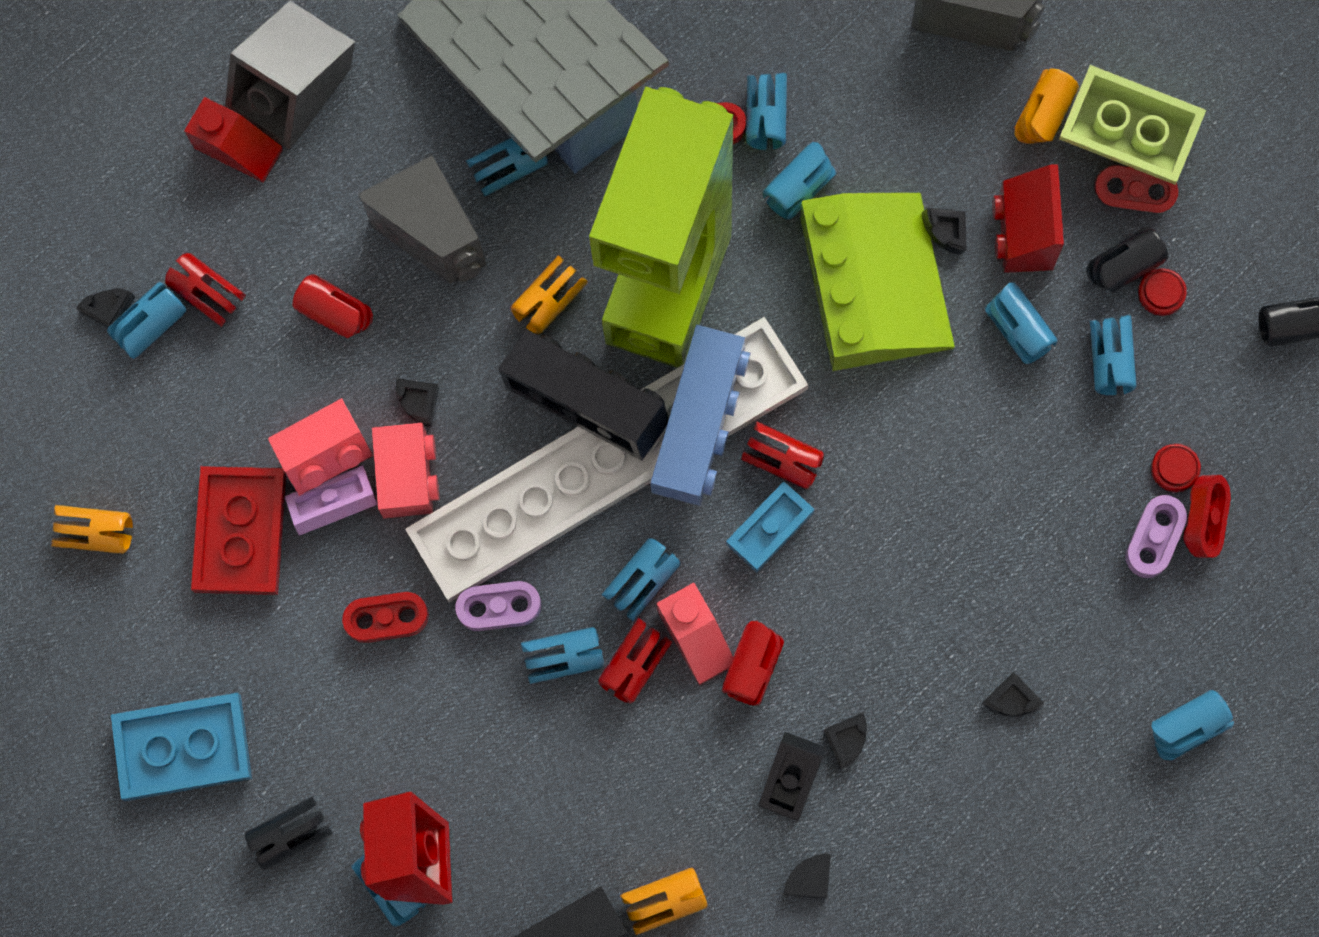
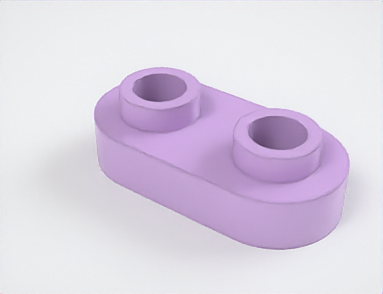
M1169 495L1157 496L1144 508L1125 556L1126 563L1134 574L1143 578H1152L1161 574L1168 566L1187 521L1186 509L1178 499ZM1159 513L1166 514L1169 517L1170 524L1167 526L1158 524L1156 515ZM1149 551L1154 557L1153 563H1144L1140 559V552Z
M523 581L474 586L464 590L459 595L455 610L462 625L472 631L528 625L538 617L541 611V599L537 590L531 584ZM525 599L528 602L526 610L522 612L513 610L514 601ZM475 604H483L486 607L485 613L480 617L471 615V608Z

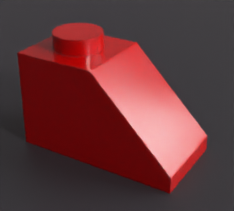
M206 97L203 98L184 130L194 149L262 183L266 180L283 151L281 145L243 116Z

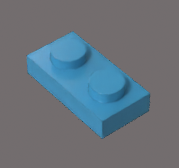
M783 481L726 541V545L757 573L814 514L815 509Z

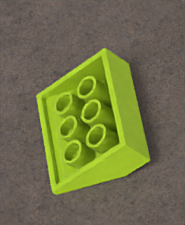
M841 193L803 200L801 202L800 220L832 371L954 349L955 345L932 242L922 219L924 206L921 193Z

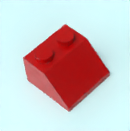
M1058 164L1047 165L1004 180L999 195H993V219L1000 220L1001 234H996L995 255L996 259H1003L1004 272L1054 270L1064 245Z
M411 791L363 803V820L360 823V834L364 842L365 861L361 864V875L365 886L385 900L440 905L453 903L449 822Z

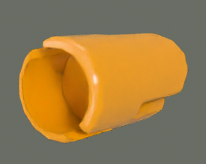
M1055 68L1042 71L1014 127V135L1018 141L1032 144L1051 142L1079 88L1077 81L1071 75Z
M559 255L511 305V312L519 322L534 309L537 310L526 326L529 331L535 334L543 333L588 284V281L582 276L557 303L553 297L576 273V270L569 266L546 291L541 288L563 263L564 259Z
M55 505V515L91 520L90 523L75 521L53 522L54 532L88 536V540L53 538L52 547L124 554L129 549L132 536L113 532L123 531L124 528H133L132 518L129 513Z
M694 868L685 869L620 895L624 904H633L627 908L626 912L631 921L639 920L632 927L635 935L703 910L708 905Z

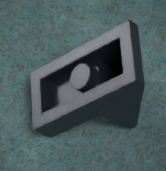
M785 732L758 806L799 821L826 747Z

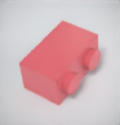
M342 398L268 438L281 466L299 496L373 456Z
M423 423L372 428L378 510L383 519L433 513L432 501L439 500L440 498L437 475L430 476L429 460H436L434 435H427Z

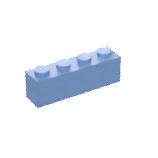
M696 325L651 479V493L699 506L704 494L711 496L717 477V471L711 470L715 454L723 455L729 431L722 430L726 415L734 416L740 392L733 390L737 375L745 377L751 356L750 352L744 351L745 337Z

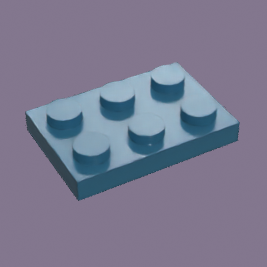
M239 693L111 715L120 796L123 801L252 779L242 699Z

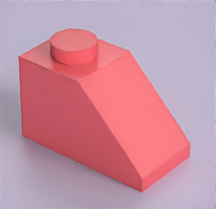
M695 583L686 586L657 603V611L699 685L730 668L733 655Z

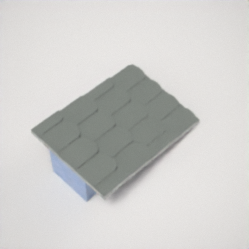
M412 0L403 11L397 14L399 21L535 163L555 149L574 174L627 136L637 110L636 89L669 66L668 59L607 0Z

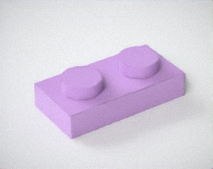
M363 465L337 475L300 496L297 492L285 496L293 524L299 536L378 505Z

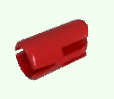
M182 254L175 261L190 276L186 277L170 267L165 276V285L222 327L226 320L199 298L205 295L232 315L237 308L210 287L212 281L241 302L246 297V294L193 254Z
M316 274L308 275L303 279L292 299L294 310L345 338H350L368 329L373 322L374 315L369 306Z
M757 421L754 427L755 431L789 446L787 451H784L750 436L747 442L748 446L782 463L779 467L747 452H743L740 460L803 489H809L817 474L799 463L817 468V466L821 467L824 459L823 451Z
M640 618L637 619L598 679V683L606 691L609 688L614 690V697L628 704H632L673 642L665 637L651 653L660 637V632L652 627L645 632L629 657L626 658L646 627V623Z
M750 621L743 631L723 683L722 692L724 694L727 693L730 698L742 703L759 706L784 645L783 637L759 621Z

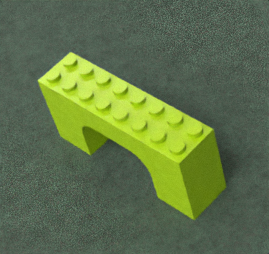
M645 86L589 234L593 266L618 274L601 319L605 344L676 368L686 362L695 327L700 324L731 239L733 114L727 113V110L717 103L703 101L699 104L684 99L681 93L671 88L659 87L656 90Z

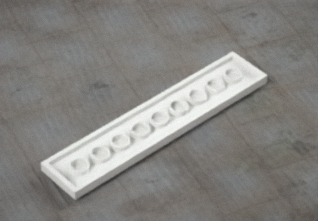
M765 317L734 334L745 337L744 351L750 352L751 356L745 377L737 375L733 390L740 392L734 416L726 415L722 430L729 431L728 437L808 390V383ZM685 364L644 387L656 392L663 398L668 417H670ZM577 427L412 524L405 530L450 603L457 599L464 590L482 584L650 484L666 428L643 461Z

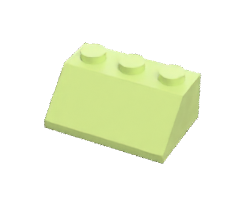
M1090 65L1059 139L1176 185L1206 110Z

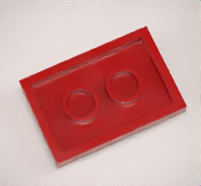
M200 466L191 590L194 593L278 595L286 473L283 468Z

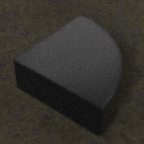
M926 208L922 212L925 229L937 245L954 254L962 255L966 251L965 211Z
M113 288L112 290L87 296L79 303L76 309L79 313L108 328L128 310L135 296L128 290Z
M396 379V391L404 411L417 423H423L424 426L432 427L439 390L438 384Z
M1013 672L982 704L994 713L1017 717L1037 710L1044 702Z
M864 713L823 730L840 771L851 765L864 747L867 732Z
M831 854L812 856L798 864L787 879L783 895L827 899Z

